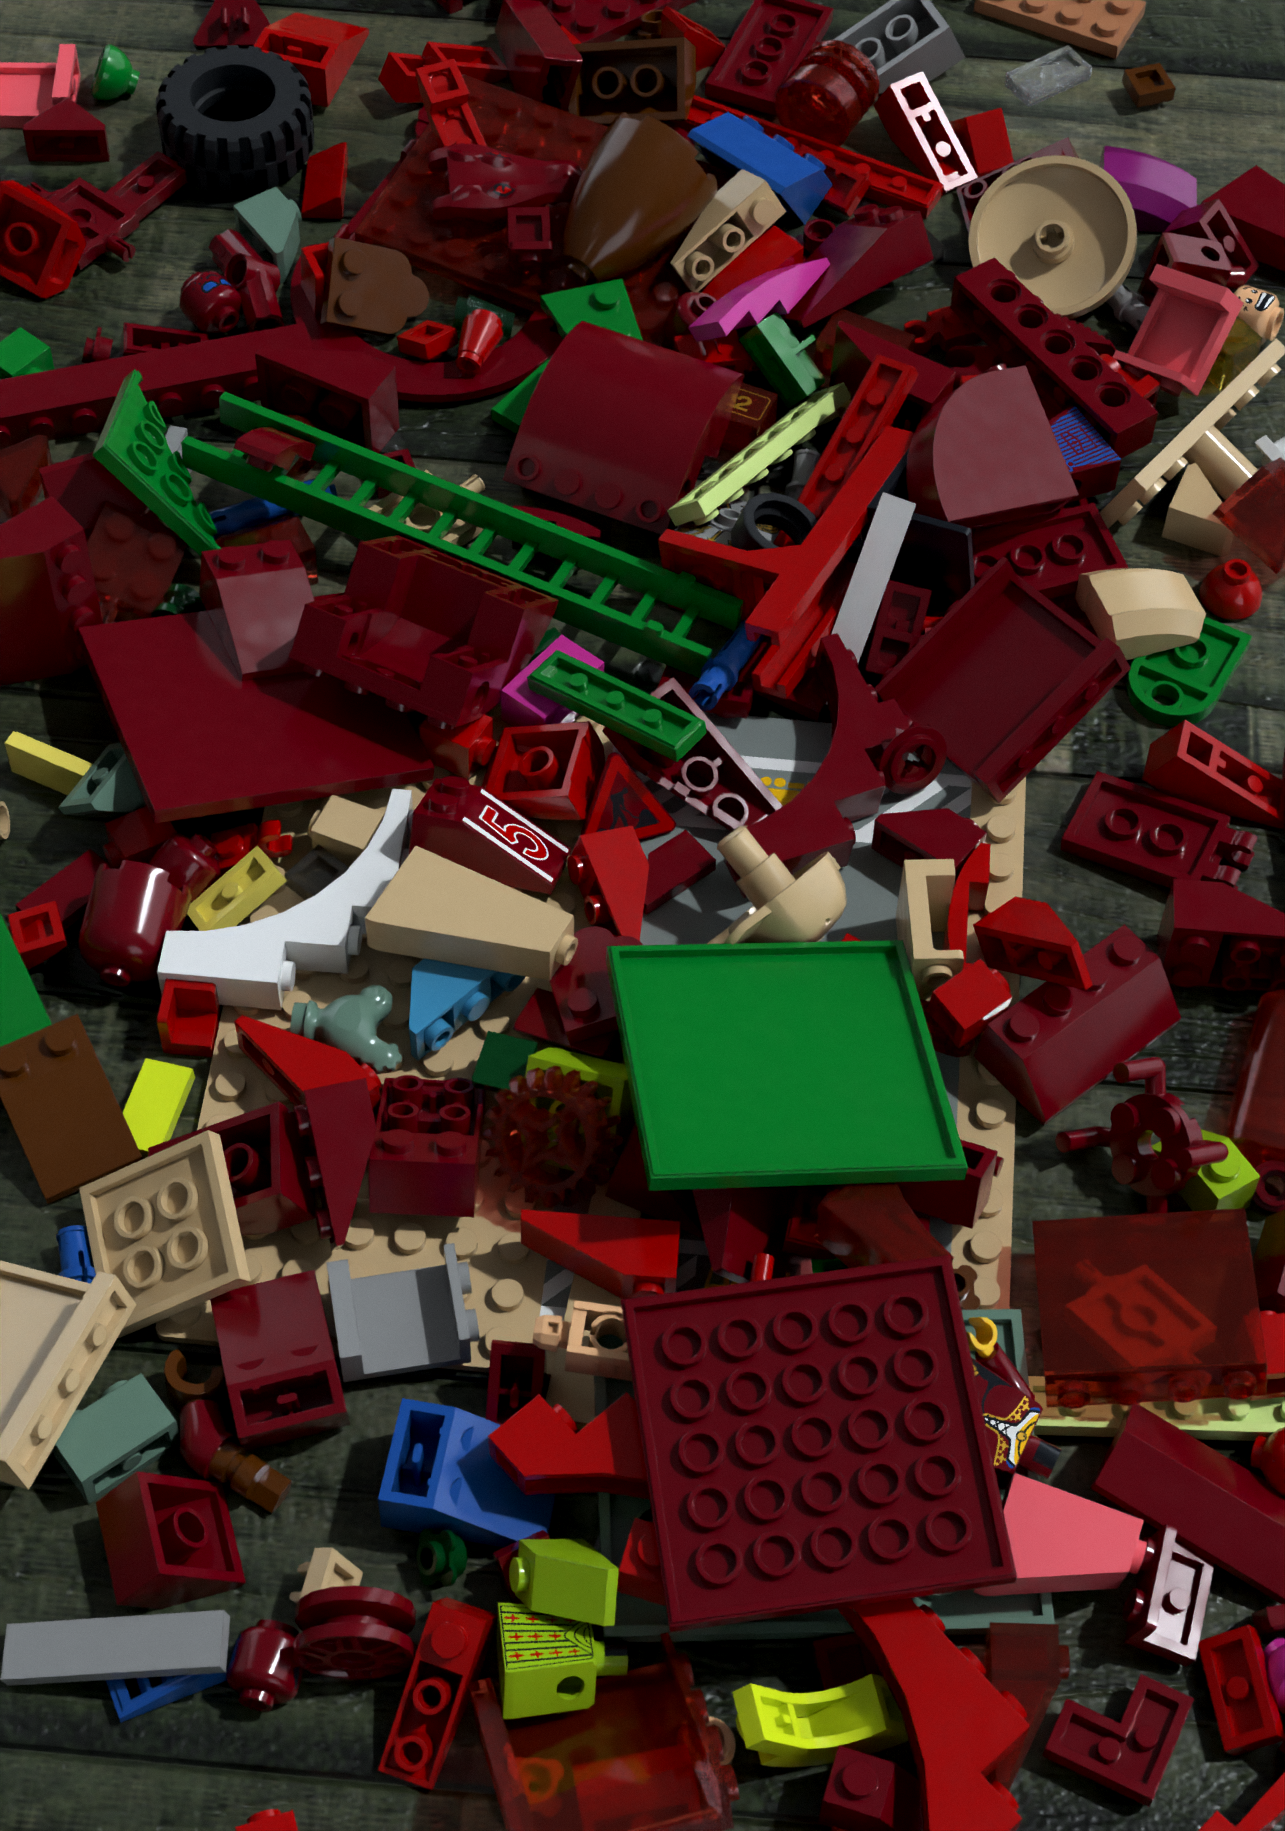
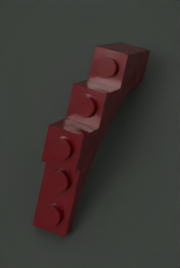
M838 633L820 639L814 664L827 696L832 723L829 752L813 779L789 803L763 820L746 827L769 856L775 852L792 875L827 851L836 859L841 868L848 865L852 847L856 842L855 830L851 821L878 813L883 792L886 790L885 776L882 771H879L875 758L882 755L884 751L882 742H890L895 737L896 728L906 730L913 722L908 714H903L895 698L878 703L874 687L871 684H866L858 670L855 654L851 649H846ZM906 752L902 755L904 761L908 760L909 753ZM724 858V863L736 883L740 877ZM738 887L743 899L747 898L746 895L742 892V890Z

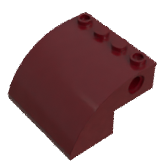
M581 321L562 340L536 385L521 421L503 480L661 535L666 528L675 530L678 526L674 525L667 510L694 489L705 455L713 458L718 457L745 374Z
M399 535L359 542L344 595L305 603L289 658L303 663L302 669L311 675L324 678L330 675L344 680L343 686L349 691L363 695H369L373 692L385 697V704L392 709L402 712L416 710L428 715L426 721L429 724L441 729L453 730L454 727L482 717L501 700V690L527 666L552 620L559 600Z

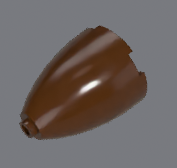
M626 112L616 116L590 155L574 190L568 210L563 236L562 260L566 266L564 269L565 273L570 279L580 285H585V283L597 284L631 271L659 254L699 217L715 197L717 182L715 176L709 173L706 175L694 159L699 152L693 145L675 130L648 115L643 121L631 119Z

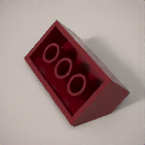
M1125 924L1083 954L1093 986L1087 990H1082L1046 981L987 1024L974 1053V1057L1043 1126L1110 1076L1117 1063L1131 1060L1177 1025L1181 1019L1160 958Z

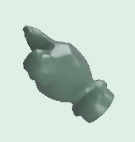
M379 985L362 989L359 995L339 997L322 1009L312 1000H309L308 1003H294L290 1032L346 1051L358 1064L366 1063L377 1074L383 1071H394L396 1065L402 1061V1055L398 1052L399 1047L397 1044H387L376 1036L377 1027L392 1010L393 997L385 987Z

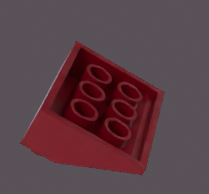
M50 496L0 524V686L71 674L87 664L78 642V627L103 624L85 530L53 496Z

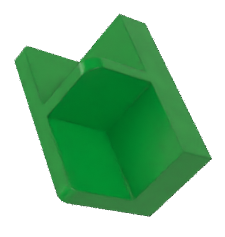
M774 313L770 317L768 316L738 339L788 409L825 383V377L804 349L816 340L815 336L812 334L800 343L780 314Z

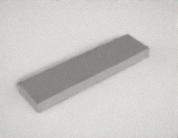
M225 1610L7 1624L0 1680L7 1686L226 1673L230 1616Z

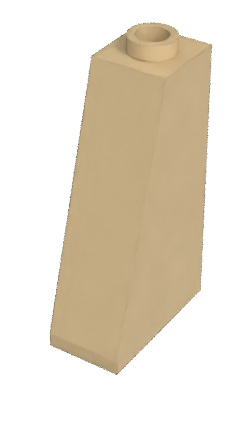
M418 846L413 848L365 917L368 947L375 950L544 980H551L560 964L564 966L569 964L578 945V939L574 937V915Z

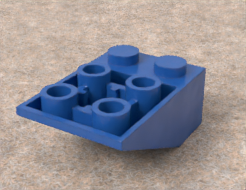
M402 1398L378 1496L382 1527L421 1533L423 1529L431 1528L435 1534H440L442 1530H451L459 1535L463 1541L504 1548L519 1541V1539H524L541 1530H544L547 1534L549 1533L557 1493L525 1495L492 1459L489 1453L488 1435L501 1426L500 1424L457 1407Z

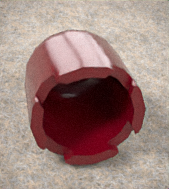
M122 860L120 869H110L105 863L99 866L79 931L78 947L83 960L100 974V978L104 982L114 986L125 987L129 983L147 982L158 977L157 970L166 931H181L192 900L190 888L187 885H183L178 889L167 882L169 872L146 863Z

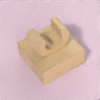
M333 1547L314 1548L311 1562L300 1564L297 1572L305 1577L302 1591L291 1592L289 1599L297 1604L301 1597L312 1591L338 1586H360L363 1572Z

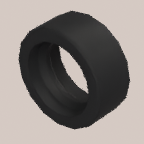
M778 493L758 494L748 500L731 530V544L735 548L746 551L778 547L769 542L755 525L766 524L782 530L794 541L795 545H801L818 521L804 504L790 496Z

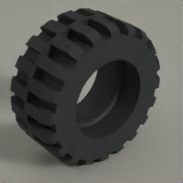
M227 45V49L217 50L216 47L206 49L202 55L197 56L193 54L185 58L182 66L177 64L171 69L168 77H165L158 89L156 111L163 154L177 161L178 166L186 170L187 182L191 185L197 183L201 190L210 193L213 190H219L222 195L234 196V192H245V195L256 194L257 189L265 188L269 190L277 187L280 180L283 179L286 182L297 173V169H301L309 159V154L313 150L314 125L309 85L305 77L288 60L283 62V58L272 51L264 53L259 47L249 46L248 49H239L238 45ZM237 118H245V119H247V120L236 121V122H225V120H229V119H237Z

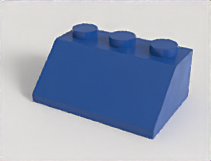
M727 112L690 131L687 137L714 169L730 179L743 169L766 180L786 210L785 213L804 225L833 185L824 173L826 166L820 160L809 153H806L804 157L793 152L795 147L778 134H775L773 138L763 133L764 128L747 115L741 120Z

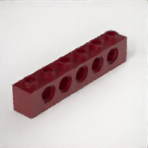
M994 257L954 277L950 309L1011 368L1026 366L1036 392L1059 414L1075 405L1120 458L1152 442L1158 411L1154 409L1147 399H1144L1137 393L1120 373L1115 372L1101 359L1092 347L1082 341L1066 322L1061 321L1044 305L1038 296L1027 289L1012 271L1007 270Z

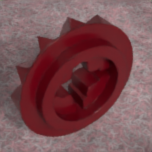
M913 721L906 730L896 728L895 737L890 742H882L884 751L882 755L875 758L879 771H882L885 776L886 787L889 790L899 794L914 793L928 786L941 772L947 755L946 742L943 736L930 724L922 726ZM906 752H915L920 761H904L902 755Z

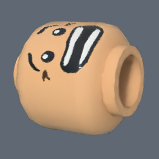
M1248 285L1239 287L1234 294L1244 304L1227 337L1254 347L1263 345L1267 340L1273 341L1279 332L1284 317V309L1279 307L1277 296Z

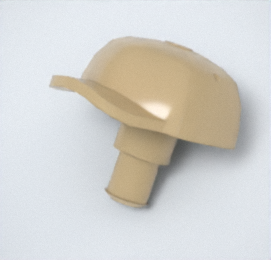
M747 826L737 827L719 841L717 850L721 852L739 875L740 879L736 881V884L753 906L707 944L819 942L842 916L847 904L846 888L839 872L841 867L829 851L819 855L792 875L775 852L769 856L746 828Z

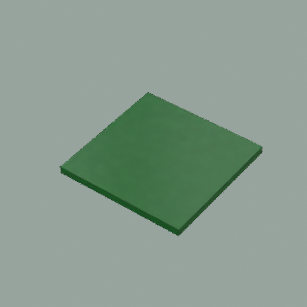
M903 940L736 943L734 945L607 946L606 966L649 1191L965 1180L968 1165Z

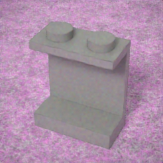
M454 1243L444 1244L445 1265L361 1278H350L348 1259L326 1262L343 1382L471 1362L470 1342L480 1341L476 1310H465L463 1294L472 1293L470 1273L467 1262L457 1263Z

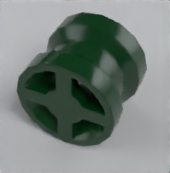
M172 584L164 593V603H160L154 608L150 618L207 610L196 590L187 585Z

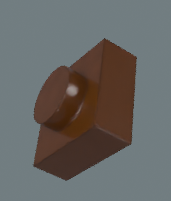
M1161 63L1124 70L1122 84L1137 108L1174 99L1176 87Z

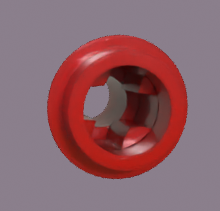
M476 309L464 318L455 362L458 369L467 374L479 373L481 367L502 339V321L495 313L485 309Z

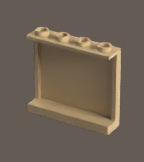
M0 1260L1 1482L30 1489L137 1304L116 1275L98 1271L91 1284Z

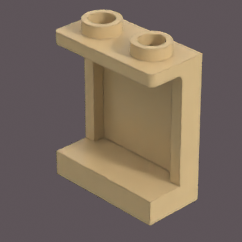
M954 859L904 860L896 910L898 940H903L924 1016L932 1017L927 1011L932 992L960 973L964 964L962 950H936L933 948L932 932H945L956 876Z

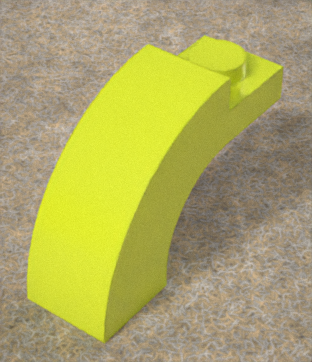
M869 1674L840 1687L818 1692L788 1693L752 1683L732 1692L737 1710L736 1726L738 1732L745 1742L746 1749L758 1751L761 1765L771 1767L823 1765L834 1763L839 1745L869 1755L909 1741L901 1712L884 1677L875 1674Z

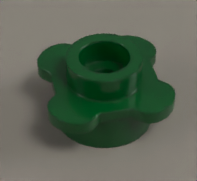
M431 1528L421 1531L417 1550V1564L424 1584L432 1585L436 1581H440L444 1587L452 1586L456 1579L465 1571L467 1564L465 1544L461 1537L451 1530H442L440 1534H435Z

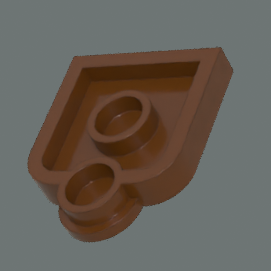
M337 237L329 240L320 324L378 336H388L401 330L407 318L420 315L426 309L429 302L428 289L420 278L412 275L411 265L404 254L397 250Z

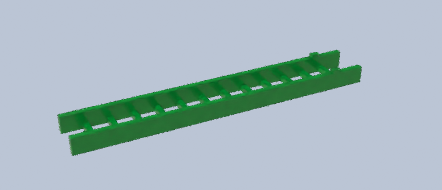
M224 392L219 398L221 423L245 433L257 428L270 427L316 444L311 459L326 466L313 482L308 485L286 476L289 472L288 470L275 465L271 473L245 463L248 455L236 449L229 453L190 436H186L181 442L182 459L186 468L363 541L399 535L558 599L559 602L552 618L698 678L701 677V669L707 660L711 658L712 649L686 639L698 618L702 617L734 631L741 622L744 600L699 583L692 574L682 571L679 575L227 392ZM295 456V459L293 461V464H291L290 469L293 467V465L298 461L300 457ZM340 471L364 480V483L349 501L325 492L326 488ZM379 487L404 497L389 517L364 508L365 504ZM418 503L443 512L429 533L403 524ZM457 519L483 529L468 550L443 540ZM497 535L523 545L509 566L482 556ZM537 551L564 561L549 583L523 572ZM577 567L604 578L590 599L563 589ZM617 584L645 594L631 616L604 605ZM658 600L686 611L672 633L664 630V626L650 619L648 623L644 622Z

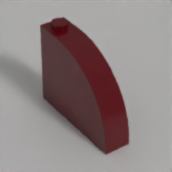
M999 364L971 378L933 406L923 417L912 437L907 458L906 483L909 502L916 504L913 513L962 525L974 530L1053 513L1079 495L1026 366L1007 368L1005 364Z

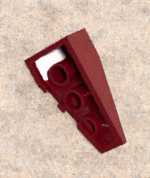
M674 677L654 690L650 695L704 720L707 732L678 762L607 727H604L602 730L634 769L731 832L739 826H749L759 822L783 807Z

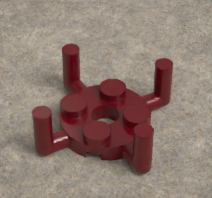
M1159 1057L1119 1062L1114 1066L1113 1075L1119 1083L1145 1079V1093L1132 1096L1124 1103H1118L1114 1106L1110 1116L1111 1127L1092 1126L1060 1132L1055 1139L1056 1147L1061 1152H1070L1096 1146L1110 1148L1113 1158L1111 1170L1114 1178L1123 1185L1128 1184L1135 1191L1146 1195L1147 1212L1122 1217L1116 1221L1115 1229L1121 1238H1129L1164 1229L1168 1222L1167 1195L1183 1190L1185 1188L1184 1185L1190 1177L1197 1175L1201 1166L1221 1163L1228 1157L1227 1146L1222 1142L1203 1140L1202 1132L1196 1119H1189L1185 1111L1180 1107V1105L1185 1104L1178 1097L1166 1092V1065ZM1153 1132L1161 1141L1162 1148L1159 1156L1155 1154L1151 1146Z

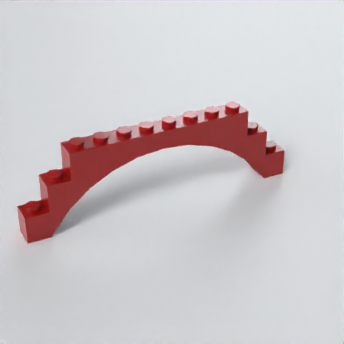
M627 1392L577 1433H575L577 1426L569 1413L559 1404L551 1407L538 1394L488 1435L490 1456L525 1495L606 1492L650 1499L636 1403ZM911 1598L838 1608L839 1612L871 1652L901 1712L919 1776L923 1831H1017L1023 1818L1016 1812L1019 1809L1016 1799L1001 1783L994 1781L990 1784L985 1777L1024 1742L1031 1725L1025 1720L1027 1712L1022 1704L1010 1692L1003 1690L1000 1693L984 1677L986 1669L982 1662L968 1648L962 1647L959 1650L944 1634L946 1628L942 1620L927 1605L922 1604L918 1607Z

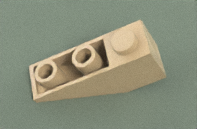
M742 169L717 191L713 200L697 219L670 264L690 292H699L776 222L786 210L766 180Z

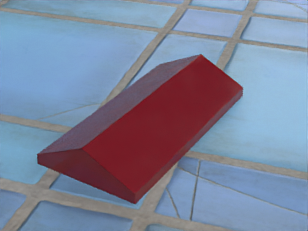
M1133 1401L1123 1417L1090 1488L1158 1530L1165 1524L1177 1528L1176 1541L1280 1604H1285V1496L1276 1491L1264 1479Z

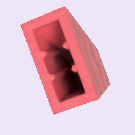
M1015 1473L1005 1490L1002 1506L1017 1574L1016 1582L974 1589V1593L982 1596L1117 1589L1129 1572L1137 1575L1147 1548V1542L1139 1540L1144 1520Z

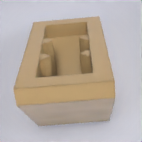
M1196 463L1187 466L1168 508L1162 537L1218 556L1228 555L1237 524Z

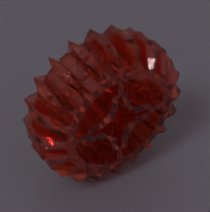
M559 1066L548 1068L546 1073L537 1067L527 1071L526 1078L522 1075L512 1078L509 1081L510 1090L505 1088L497 1092L494 1097L499 1106L489 1108L485 1114L496 1125L486 1128L482 1136L495 1141V1147L488 1149L485 1156L492 1159L499 1158L501 1166L496 1168L493 1176L502 1177L508 1174L511 1177L507 1192L515 1193L524 1187L525 1202L533 1203L541 1197L544 1208L556 1206L559 1200H561L564 1206H571L578 1202L579 1196L587 1199L596 1193L595 1184L602 1186L609 1181L611 1176L606 1168L616 1166L620 1159L610 1148L621 1145L624 1138L610 1133V1127L618 1124L621 1117L617 1115L607 1117L603 1109L610 1105L612 1098L605 1096L597 1100L593 1096L597 1090L598 1082L591 1080L580 1086V1071L572 1070L564 1076ZM535 1097H548L558 1100L566 1106L564 1109L552 1114L544 1107L538 1110L530 1102ZM580 1122L585 1133L586 1143L582 1140L578 1131ZM558 1125L554 1131L557 1138L552 1140L557 1141L558 1144L546 1150L551 1143L548 1135L552 1134L547 1132V1130ZM521 1133L525 1136L527 1142L526 1151L522 1143ZM553 1160L562 1167L567 1164L575 1173L569 1176H559L548 1173L540 1167L542 1164Z

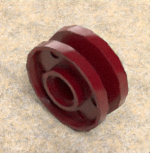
M364 1586L329 1587L312 1591L301 1597L296 1605L295 1622L303 1632L297 1634L293 1642L292 1657L296 1664L311 1673L330 1678L351 1680L377 1679L396 1675L408 1669L414 1660L415 1646L411 1638L406 1634L412 1631L416 1623V1609L412 1601L399 1593Z

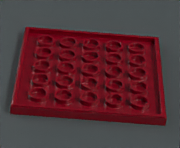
M344 593L314 596V601L341 596ZM207 611L78 627V642L154 824L433 780L435 767L406 712L388 707L385 704L386 698L373 692L369 695H363L349 691L343 686L344 680L332 675L324 678L304 671L242 681Z
M950 1255L621 1300L670 1633L1016 1582L1017 1574Z

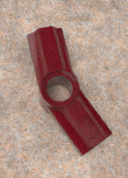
M227 229L224 233L215 235L208 247L213 254L212 260L222 270L224 278L239 292L249 333L283 327L282 314L276 297L281 278L278 266L264 261L237 231Z

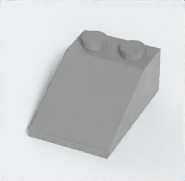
M890 0L818 50L852 100L883 93L889 85L922 71L926 79L931 81L965 58L951 28L930 0Z

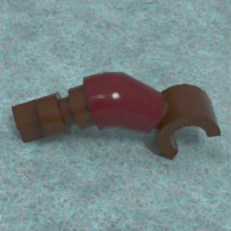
M178 1349L170 1352L165 1361L164 1369L166 1392L170 1405L179 1413V1449L182 1457L188 1466L205 1480H209L212 1477L221 1483H226L230 1480V1488L246 1499H251L267 1511L273 1513L286 1498L291 1488L292 1480L271 1468L268 1463L254 1454L245 1457V1448L236 1443V1436L227 1430L219 1406L225 1395L226 1382L223 1366L212 1367L211 1376L203 1383H188L184 1381L187 1375L185 1357Z

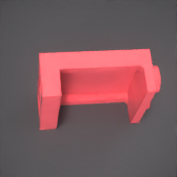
M60 44L57 63L0 62V128H23V124L66 98H70L77 104L81 74L76 44Z
M1156 264L1149 280L1159 290L1128 353L1116 350L1113 357L1124 370H1128L1140 379L1149 374L1161 382L1160 389L1168 394L1179 397L1183 391L1198 397L1244 303L1227 287Z

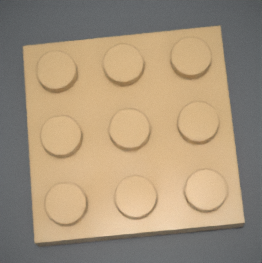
M207 1130L79 1188L95 1274L101 1271L116 1275L137 1304L118 1338L251 1282L220 1134Z

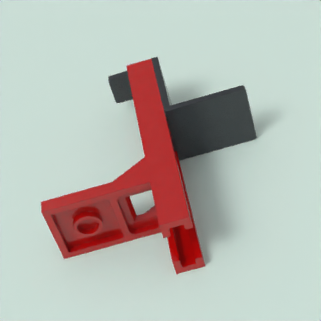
M886 426L801 545L746 551L667 528L658 539L662 568L679 575L682 571L694 575L699 583L744 600L741 621L747 619L745 621L747 640L756 642L761 634L771 637V647L752 672L754 690L787 700L815 660L820 639L831 635L882 493L885 492L909 501L906 466L908 451L915 432ZM913 513L889 579L962 599L975 585L971 529ZM763 579L774 582L766 594H764ZM668 604L669 607H671V608H675V609L684 611V610H682V609H680V608H677V607H675V606H672V605Z

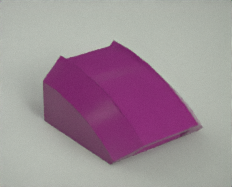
M1112 146L1103 147L1099 167L1108 172L1127 194L1134 211L1137 231L1162 233L1182 210L1197 206V179L1183 169L1146 153Z

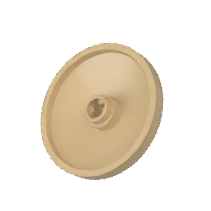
M1054 155L1034 158L1020 163L1003 173L989 186L979 200L969 228L970 258L974 268L995 257L1007 270L1012 271L1027 289L1038 296L1054 314L1058 313L1062 318L1065 316L1069 320L1093 311L1105 303L1126 279L1133 264L1137 247V227L1134 211L1121 185L1099 166L1070 156Z

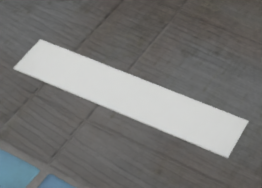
M885 492L881 495L831 635L838 633L846 649L853 651L858 663L916 507L915 503Z

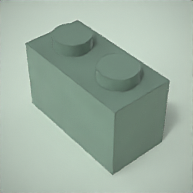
M140 1373L129 1381L121 1380L111 1385L99 1400L82 1411L75 1410L52 1450L54 1456L86 1502L91 1504L117 1487L136 1471L140 1472L179 1446V1430L175 1418L143 1374Z

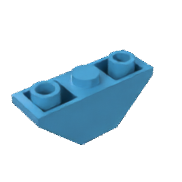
M430 959L420 961L412 968L409 1017L411 1055L419 1061L431 1050L437 1051L444 1047L457 1029L467 1021H475L480 1018L493 1000L505 991L510 992L516 989L522 983L525 976Z

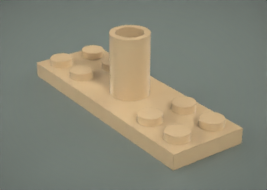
M1277 338L1100 512L1108 529L1117 520L1124 526L1142 508L1137 500L1139 499L1146 505L1167 484L1161 476L1163 475L1170 481L1187 463L1189 465L1196 463L1212 488L1230 506L1263 475L1220 430L1237 414L1231 408L1233 405L1240 411L1259 392L1254 386L1256 382L1263 388L1281 370L1276 362L1285 354V346Z

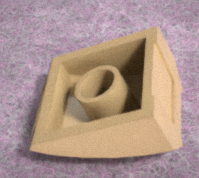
M1116 568L1079 575L1075 600L1081 611H1084L1099 639L1103 641L1108 637L1121 648L1126 660L1192 644L1199 639L1206 613L1184 574L1151 568Z

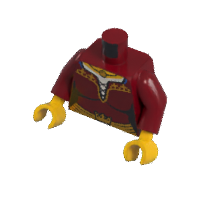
M986 1317L969 1318V1324L976 1331V1338L970 1332L966 1333L970 1351H976L975 1359L972 1358L999 1490H1006L1017 1465L1048 1479L1062 1449L1032 1435L1043 1408L1035 1401V1395L999 1344L996 1343L998 1332L994 1322Z

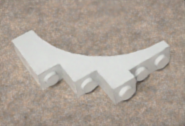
M392 789L384 818L368 847L344 874L315 896L282 913L245 925L208 931H166L157 970L161 994H163L166 978L211 982L216 984L220 1005L281 1010L284 992L293 990L296 969L348 974L351 955H359L362 934H366V915L409 855L414 812L412 790Z

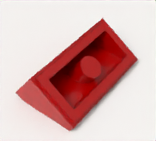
M347 142L339 143L309 157L301 212L302 218L343 219L348 173Z

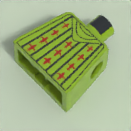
M498 1603L496 1657L503 1719H516L588 1709L595 1702L596 1676L627 1675L628 1647L626 1640L594 1641L591 1623L531 1611L525 1604Z

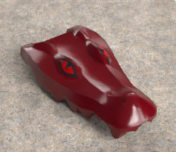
M461 143L436 149L427 155L428 168L431 171L442 172L448 169L450 194L432 201L433 217L440 220L461 217L492 224L498 219L507 222V207H545L547 204L571 203L574 190L582 174L581 166L572 160H537L509 154L478 144Z

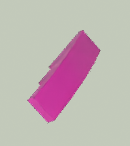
M827 258L779 268L759 275L740 284L713 303L688 329L696 342L727 336L733 329L757 325L763 318L770 317L774 313L780 315L788 314L831 264Z

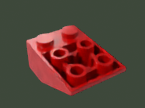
M295 12L264 27L253 47H259L264 53L272 51L279 54L283 58V62L288 60L305 77L309 85L311 103L313 105L329 107L368 37L369 28Z

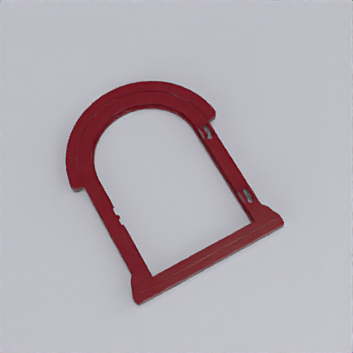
M424 106L418 112V122L415 127L416 140L411 139L401 151L400 160L349 224H343L333 238L337 237L372 245L431 171L428 168L427 155L439 149ZM475 119L487 147L543 161L572 160L581 166L582 171L588 159ZM301 255L295 265L291 279L290 297L295 324L305 322L312 348L315 350L359 351L396 366L397 396L400 400L436 403L455 402L501 392L520 384L553 355L563 340L559 334L553 332L557 325L552 317H547L539 305L515 336L493 350L479 373L467 374L458 369L456 361L420 362L399 358L369 345L358 337L353 330L320 324L321 313H314L301 287ZM564 271L548 294L583 287L588 283L580 285L570 279Z

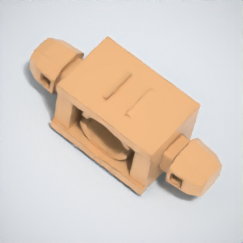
M574 1300L571 1322L562 1321L563 1316L543 1315L536 1318L532 1343L540 1349L557 1352L558 1348L567 1349L564 1371L632 1381L621 1307ZM585 1330L590 1331L588 1347L582 1346ZM603 1335H614L620 1338L624 1344L616 1349H607L602 1347L597 1342V1339Z

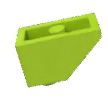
M1201 1129L1203 1140L1222 1142L1227 1146L1228 1157L1221 1163L1201 1166L1197 1175L1190 1177L1184 1185L1185 1188L1178 1193L1209 1230L1249 1207L1260 1175L1228 1137ZM1161 1141L1152 1145L1153 1151L1159 1156L1162 1148Z
M519 1539L518 1557H514L510 1564V1586L515 1595L531 1611L600 1626H614L619 1569L584 1539Z

